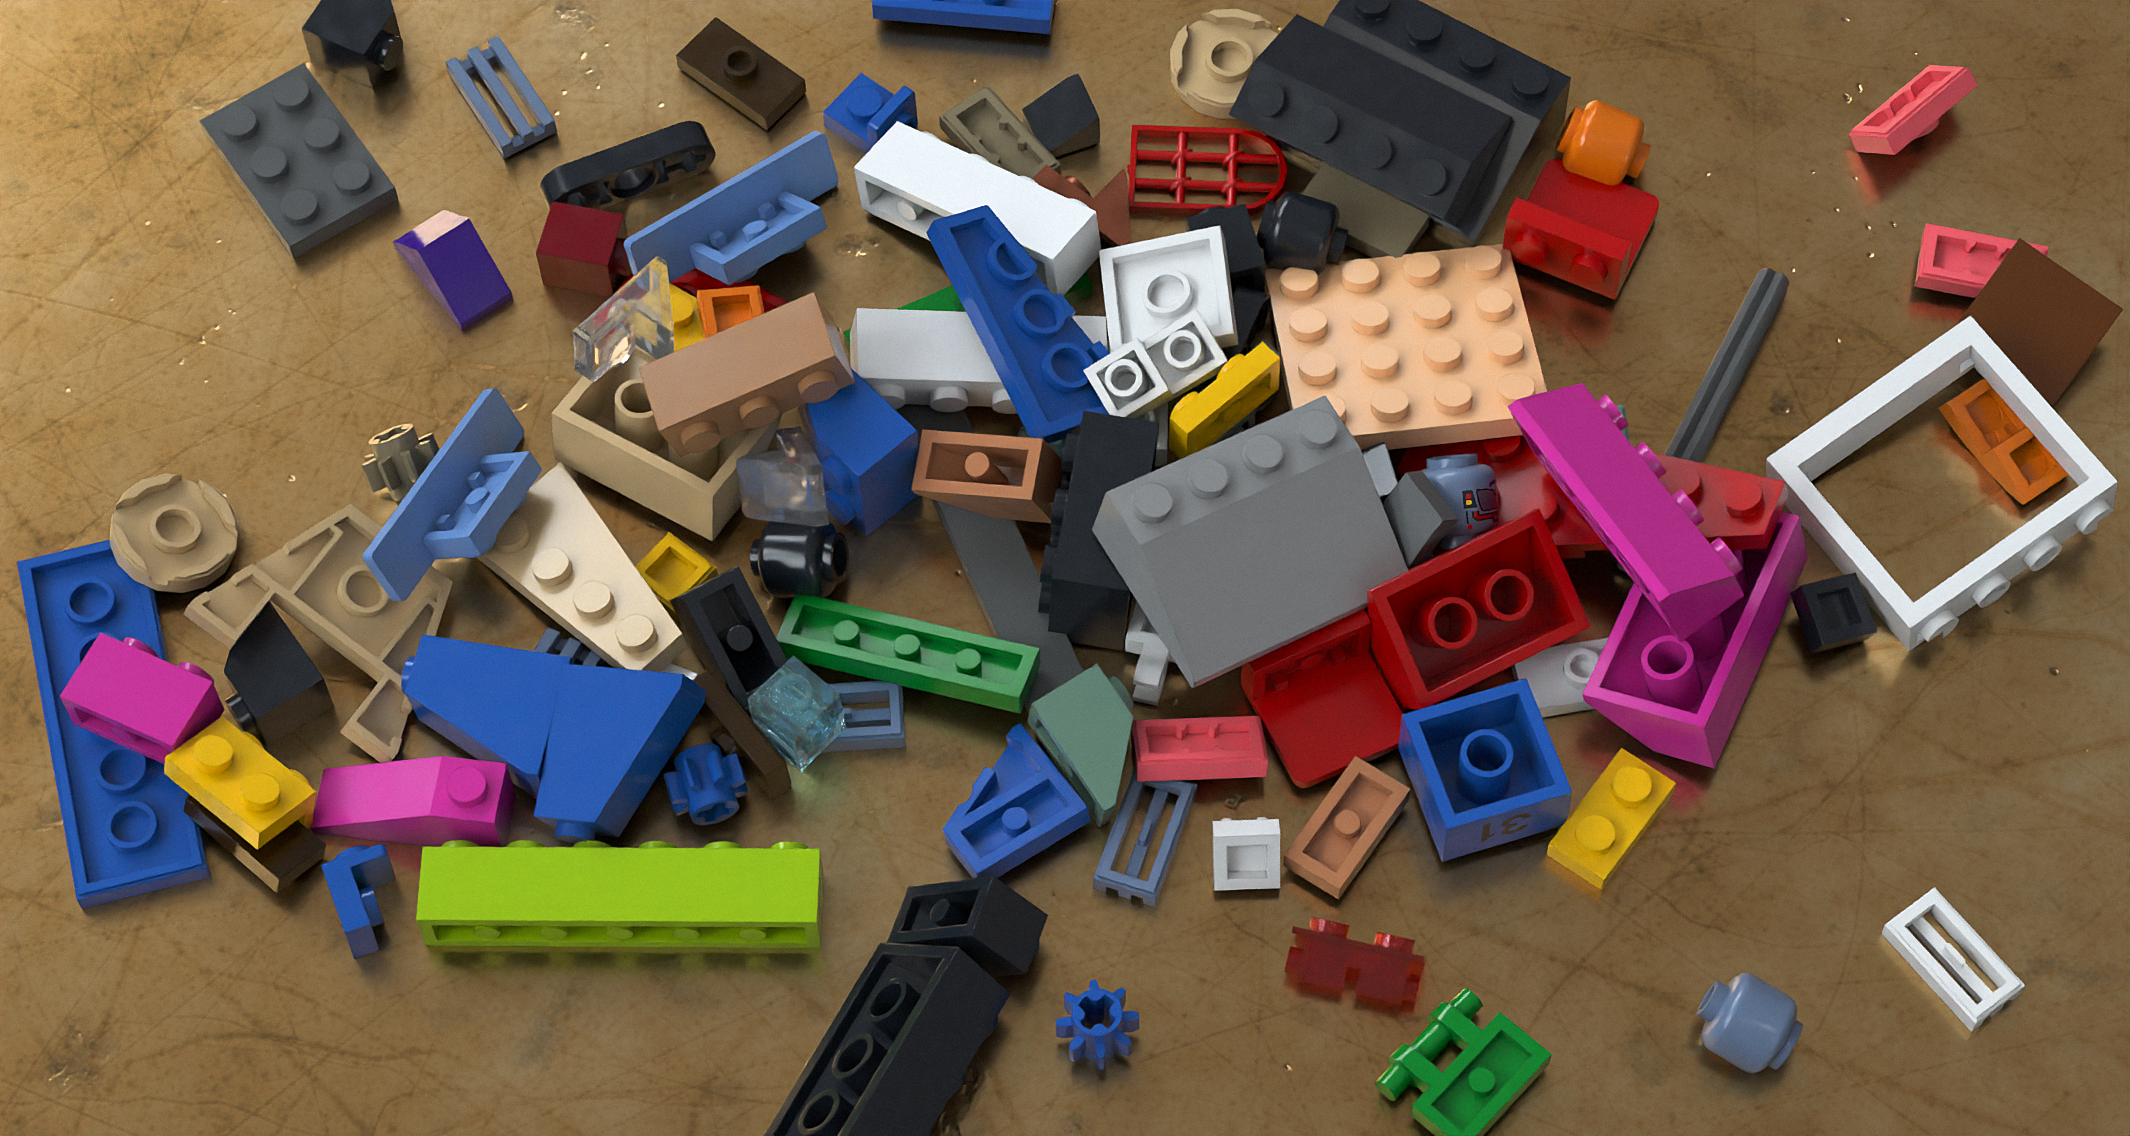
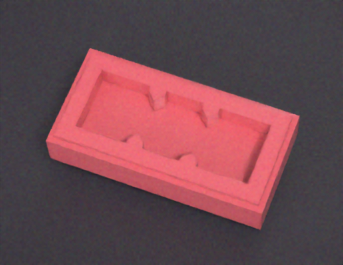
M1929 65L1856 125L1848 135L1857 152L1895 155L1913 139L1920 138L1933 131L1939 124L1938 119L1978 86L1970 68Z
M1926 223L1921 238L1914 286L1976 298L2017 240ZM2028 243L2048 257L2049 246Z
M1260 716L1133 720L1130 739L1137 782L1267 777L1268 757Z

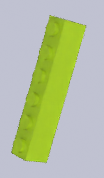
M451 840L443 843L441 847L422 846L416 921L426 946L821 948L824 871L820 849H811L797 842H779L770 848H743L733 842L717 841L707 844L704 848H677L668 842L649 841L642 843L638 848L611 847L599 841H581L574 844L573 847H545L543 844L535 841L519 840L509 843L507 847H480L471 841Z

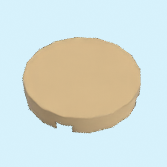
M1240 9L1212 10L1202 14L1201 20L1193 23L1189 28L1187 23L1177 33L1170 49L1171 82L1180 99L1198 113L1218 119H1235L1229 113L1255 60L1278 35L1271 29V23L1260 15Z
M162 474L142 479L125 491L116 504L115 512L111 518L109 544L117 564L134 581L156 591L185 593L207 587L222 576L236 554L238 520L230 501L213 485L199 479L197 484L189 480H181L182 475Z

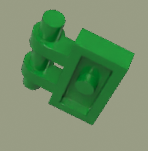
M1463 988L1449 1004L1441 1002L1427 1017L1429 1023L1427 1028L1410 1046L1401 1044L1387 1059L1390 1067L1375 1082L1377 1089L1392 1101H1395L1409 1085L1418 1087L1424 1092L1412 1105L1410 1115L1435 1136H1483L1543 1072L1551 1060L1552 1054L1501 1012L1483 1030L1474 1024L1471 1019L1483 1007V1004L1478 996L1466 988ZM1448 1043L1457 1045L1463 1051L1444 1072L1431 1063Z

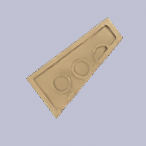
M561 461L529 488L524 503L512 512L497 533L495 544L482 556L476 557L613 668L661 672L688 648L682 632Z

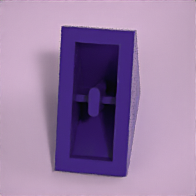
M443 210L393 241L398 253L462 331L513 299L511 290L472 222L467 217Z

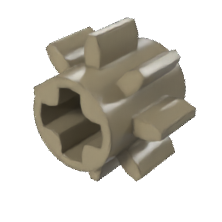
M403 424L385 430L370 439L369 445L373 453L364 457L365 463L361 466L372 492L387 487L393 501H402L440 449L433 433L418 438L412 424Z

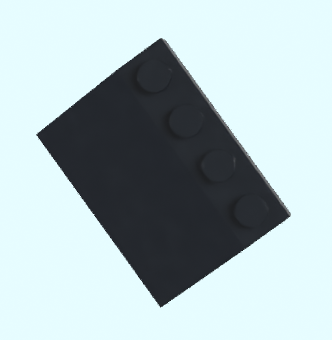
M1340 0L1330 13L1323 27L1512 117L1458 228L1430 215V226L1471 247H1475L1565 119L1571 77L1419 0ZM1266 135L1277 146L1319 168L1323 164V162Z

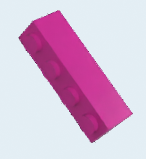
M1580 383L1520 398L1507 407L1532 452L1680 642L1744 596L1735 577V574L1743 569L1737 558L1720 537L1710 544L1696 527L1704 521L1701 513L1682 489L1671 495L1658 478L1664 475L1666 470L1645 442H1641L1635 448L1630 444L1621 432L1629 424L1606 394L1596 401L1585 385Z
M1781 512L1768 547L1765 549L1731 550L1743 568L1735 574V577L1744 596L1682 642L1679 641L1634 583L1583 691L1584 701L1652 751L1715 768L1791 598L1790 593L1794 591L1807 562L1808 556L1800 516Z

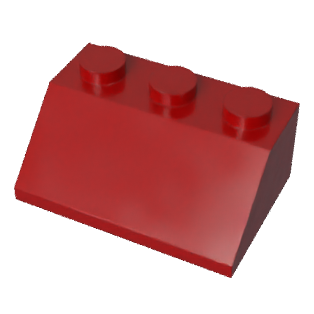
M1535 508L1366 591L1368 615L1372 622L1370 633L1372 650L1392 695L1399 707L1419 710L1430 707L1591 627L1540 508Z

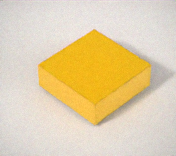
M670 532L635 566L667 613L675 621L679 618L669 600L718 575L716 566Z

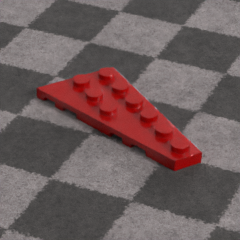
M1523 435L1410 447L1406 449L1397 469L1402 478L1406 472L1427 469L1426 459L1456 454H1478V463L1490 466L1496 474L1500 517L1499 522L1494 528L1535 508H1540L1561 559L1586 558V551L1609 550L1532 452ZM1654 453L1666 470V473L1658 479L1671 495L1682 489L1704 518V521L1696 527L1710 544L1720 537L1730 550L1765 549L1768 547L1788 497L1785 481ZM1439 542L1431 553L1437 557L1451 549H1442L1441 542Z

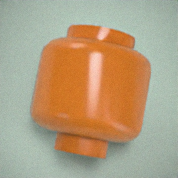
M1592 100L1583 109L1574 106L1561 131L1555 150L1563 153V166L1566 170L1608 185H1617L1622 182L1625 175L1635 179L1639 176L1649 155L1651 145L1641 141L1644 134V124L1639 117L1601 100Z

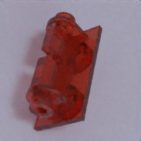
M1312 916L1308 929L1293 926L1292 933L1305 936L1303 949L1290 946L1285 966V972L1297 975L1296 982H1307L1343 990L1349 966L1360 969L1355 994L1393 1002L1395 1005L1400 1006L1402 1000L1416 1002L1421 976L1410 974L1411 961L1425 963L1427 956L1413 953L1415 940L1376 931L1373 944L1347 938L1350 925Z

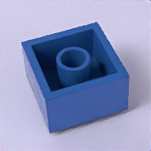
M1526 678L1402 714L1398 749L1442 862L1563 826L1566 822L1572 790Z

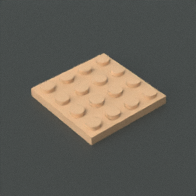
M1503 244L1417 252L1404 254L1398 258L1385 256L1340 261L1339 265L1326 263L1323 272L1319 275L1314 270L1289 267L1284 271L1266 269L1265 292L1271 295L1269 311L1277 350L1281 354V369L1290 411L1326 395L1361 450L1385 442L1388 450L1523 435L1507 407L1517 399L1547 392L1510 251L1502 249Z

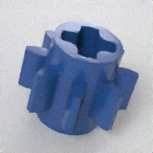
M700 744L682 751L674 759L676 771L664 775L674 814L680 815L689 811L692 822L698 825L715 824L730 818L739 809L736 797L749 793L738 754L734 753L723 757L720 746L716 744Z
M1091 980L1089 990L1083 992L1078 997L1071 993H1065L1064 1008L1072 1017H1061L1055 1020L1056 1037H1073L1069 1046V1060L1074 1062L1080 1059L1081 1056H1084L1088 1059L1096 1060V1064L1099 1070L1105 1068L1106 1059L1112 1057L1117 1052L1127 1057L1132 1054L1131 1040L1123 1032H1134L1139 1029V1012H1123L1126 1003V990L1123 987L1112 993L1105 989H1099L1097 981ZM1104 1020L1109 1021L1108 1028L1101 1024ZM1087 1021L1094 1025L1091 1030L1086 1028Z

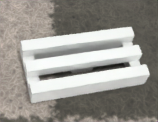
M1935 887L1886 923L1883 928L1882 935L1971 1032L1982 1025L1985 1018L1989 1015L1991 1017L2002 1009L2006 1002L2009 1000L2012 1002L2023 992L2024 983ZM1929 912L1994 982L1998 987L1997 990L1992 992L1965 963L1966 961L1950 943H1947L1923 917L1925 913ZM1907 927H1909L1918 936V938L1929 948V950L1941 961V963L1974 997L1978 1004H1976L1968 996V994L1957 984V982L1946 972V970L1935 960V958L1912 935V933L1907 929Z

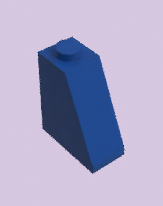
M422 634L416 656H410L405 662L401 680L402 692L407 696L418 719L478 760L507 763L512 783L537 799L562 663L574 664L571 657Z
M562 663L534 817L556 829L555 838L571 843L594 841L595 835L619 837L705 702L706 690L684 674Z

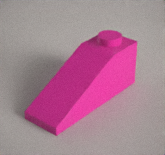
M437 756L328 768L323 770L313 814V822L310 828L312 833L419 846L441 847L447 841L466 840L474 842L480 847H506L516 793L507 763Z

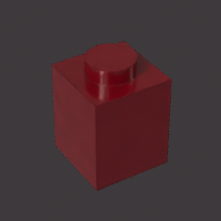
M552 201L536 250L543 285L612 297L617 290L621 275L629 276L632 271L624 248V241L628 238L624 214Z

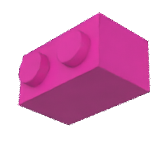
M101 632L60 695L74 725L164 765L165 757L218 720L225 710L214 686V679L200 667L189 662H181L179 666L160 659L152 648L137 639L126 637L121 642Z

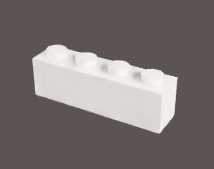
M897 121L854 167L862 210L929 241L930 239L926 232L933 220L988 205L1038 265L1035 271L1036 275L1050 292L1055 295L1061 293L1064 296L1099 257L1101 244L1095 210L1090 209L1086 204L1077 199H1068L1050 191L1029 177L1017 176L997 167L978 154H969L942 142L929 132H920Z
M856 309L850 331V367L894 409H898L904 406V404L930 405L936 411L955 412L967 406L992 407L993 410L999 413H1017L967 312ZM1072 316L1093 344L1100 340L1107 349L1106 316Z

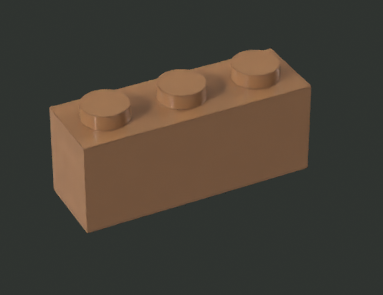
M815 292L639 367L658 431L680 457L690 453L708 451L717 446L722 439L748 428L767 426L785 412L806 403L825 401L835 395L839 389L855 383L834 319Z

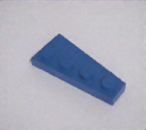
M988 205L933 220L926 233L1029 437L1044 439L1047 444L1065 439L1067 433L1079 434L1083 411L1109 415L1083 370L1104 358L1110 352L1100 340L1093 344L1072 318L1076 311L1061 293L1055 295L1045 286L1035 273L1038 265Z

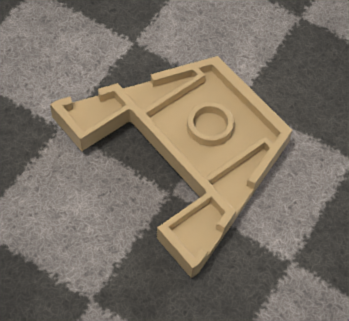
M349 504L288 541L281 549L255 565L253 563L235 573L227 582L210 592L205 591L194 598L183 615L231 649L267 603L273 602L377 681V685L345 724L340 733L378 762H391L399 751L402 742L401 736L408 714L412 710V706L407 696L402 692L401 686L405 662L410 656H416L422 634L436 636L453 581L431 565L405 601H392L363 560L364 552L382 527Z

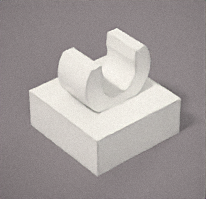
M1257 817V820H1231V818H1223L1221 821H1212L1214 890L1280 888L1279 819Z

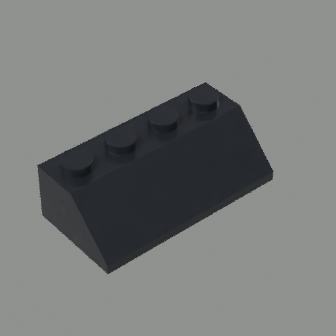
M1298 14L1257 57L1229 113L1230 116L1243 124L1457 228L1512 120V117Z
M880 942L764 1136H932L936 1120L949 1098L962 1086L966 1076V1069L982 1042L996 1028L998 1014L1010 993L959 947Z

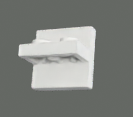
M1220 225L1099 250L1110 353L1136 337L1141 341L1147 339L1195 308L1202 315L1221 348L1239 345L1226 242Z

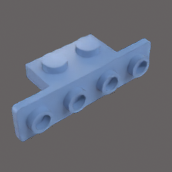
M819 131L809 133L628 237L624 241V248L638 290L650 295L662 288L667 282L670 283L694 268L727 285L742 282L754 276L758 268L782 254L799 250L805 245L806 240L825 230L827 226L821 207L809 201L832 189L839 182L826 135Z
M496 388L482 391L363 554L364 562L392 601H405L435 559L475 558L487 552L495 544L497 533L512 512L524 503L527 498V491L543 470L530 451L512 453L524 437L525 432Z

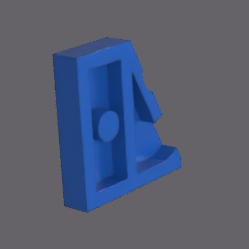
M1021 723L1012 727L1006 736L1008 746L992 769L985 766L972 785L970 798L956 808L942 829L946 844L972 878L989 876L998 878L1090 822L1087 805Z

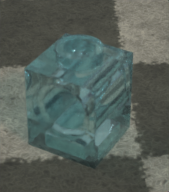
M794 655L747 699L754 723L778 752L800 772L846 729L840 694Z

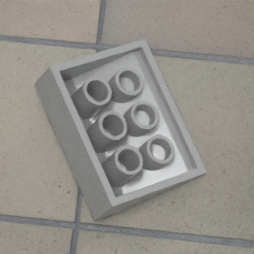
M1326 395L1106 492L1092 528L1095 536L1192 688L1368 607L1367 590L1408 571L1361 449Z

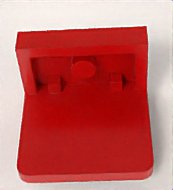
M1557 158L1550 159L1544 165L1527 201L1516 197L1506 218L1502 249L1509 250L1512 260L1616 300L1657 216L1659 201L1656 196L1621 182L1617 185H1608L1570 172L1563 166V160Z
M1364 609L1242 665L1241 687L1256 715L1261 717L1262 726L1291 780L1298 787L1308 788L1343 773L1355 756L1368 762L1398 749L1403 713L1369 653L1372 622Z

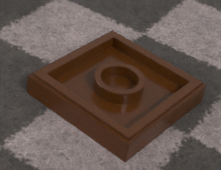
M2019 238L1956 325L1971 316L2053 408L2123 311V308Z

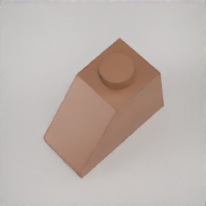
M922 429L911 490L917 495L992 518L1051 523L1056 489H1060L1063 471H1061L1062 459L1044 439Z

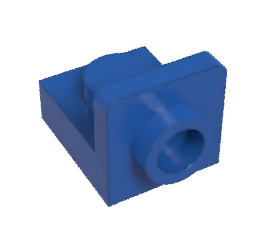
M860 73L823 111L824 126L867 154L897 121L911 128H917L915 92L904 85L894 95L863 73Z
M378 844L372 847L366 845L354 846L339 853L333 861L321 864L353 958L356 959L379 950L372 927L382 924L384 921L372 889L393 882L396 877L385 844Z

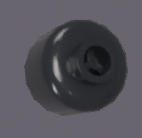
M1293 191L1283 193L1277 202L1268 200L1256 236L1260 248L1263 249L1262 255L1266 265L1283 271L1289 267L1314 270L1317 275L1323 272L1327 262L1339 265L1349 230L1338 227L1340 213L1337 206L1331 202Z
M825 517L774 518L763 529L761 538L755 539L751 545V570L754 576L761 578L765 590L774 598L794 599L795 595L827 597L835 589L837 583L843 582L846 578L849 568L848 543L845 535L837 532L835 526Z

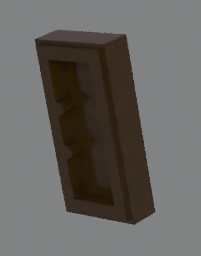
M717 17L676 55L677 65L681 70L766 130L806 92L804 78Z
M706 670L692 680L706 690L705 702L699 712L714 729L709 734V737L713 744L720 746L723 757L737 753L740 762L772 801L791 789L790 784L792 782L785 759L716 675Z
M191 795L185 800L184 813L276 893L324 857L326 844L299 820L257 850Z

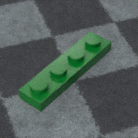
M809 595L794 596L776 636L787 659L1016 713H1021L1041 665L1040 648Z

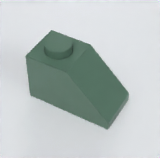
M1095 664L1033 702L1027 722L1068 783L1087 805L1089 814L1097 826L1101 827L1110 821L1116 804L1134 717L1130 711L1134 709V703L1123 683L1114 675L1107 678L1099 665Z

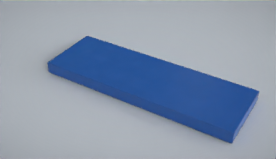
M110 540L17 562L75 893L81 909L211 877L202 827L184 813L185 800L190 794L164 774V764L74 725L60 698L61 693L100 632L121 642L126 637L137 639L152 648L160 659L169 662L156 590L134 581L117 564L109 544Z

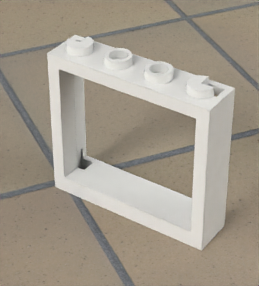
M1971 316L1766 458L1767 478L1785 481L1788 497L1785 505L1793 515L1800 516L1803 527L1844 575L1856 572L1867 603L1908 651L1924 640L1929 642L1939 634L1944 638L1958 624L1959 619L1957 617L1975 604L1983 608L1998 600L2010 587L2011 582L2009 580L2028 567L2032 571H2037L2046 566L2060 553L2062 549L2061 544L2078 531L2087 535L2097 530L2098 522L2114 511L2112 507H2114L2118 483ZM1975 367L2079 486L1913 603L1811 481Z

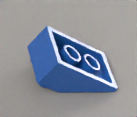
M851 368L855 383L839 389L835 395L825 401L806 403L799 406L798 410L823 489L822 501L825 507L838 522L843 525L851 522L862 534L868 537L918 496L911 490L919 451L917 430Z

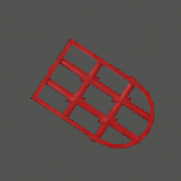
M1132 125L1130 163L1127 165V173L1129 174V212L1197 215L1210 207L1222 206L1228 208L1237 206V191L1270 192L1268 196L1254 203L1245 204L1249 215L1257 214L1265 209L1268 200L1275 202L1283 193L1287 179V166L1284 154L1273 140L1260 132L1241 128ZM1138 137L1178 138L1177 151L1137 150ZM1187 139L1229 140V153L1193 152V149H1187ZM1239 140L1256 143L1270 151L1272 155L1244 154L1243 150L1238 151ZM1136 160L1171 161L1172 164H1177L1176 179L1136 178ZM1186 161L1222 162L1223 166H1228V180H1191L1190 176L1186 177ZM1238 163L1278 164L1280 170L1278 183L1243 182V179H1237ZM1135 188L1170 189V192H1175V203L1134 201ZM1185 189L1221 191L1222 194H1227V204L1185 203Z

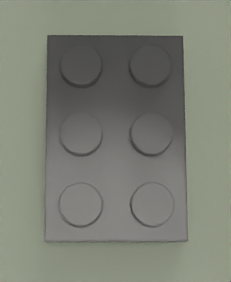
M304 63L200 120L204 135L293 259L398 201L395 186Z

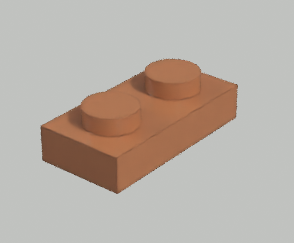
M1355 756L1284 854L1283 866L1339 900L1409 801L1411 789Z

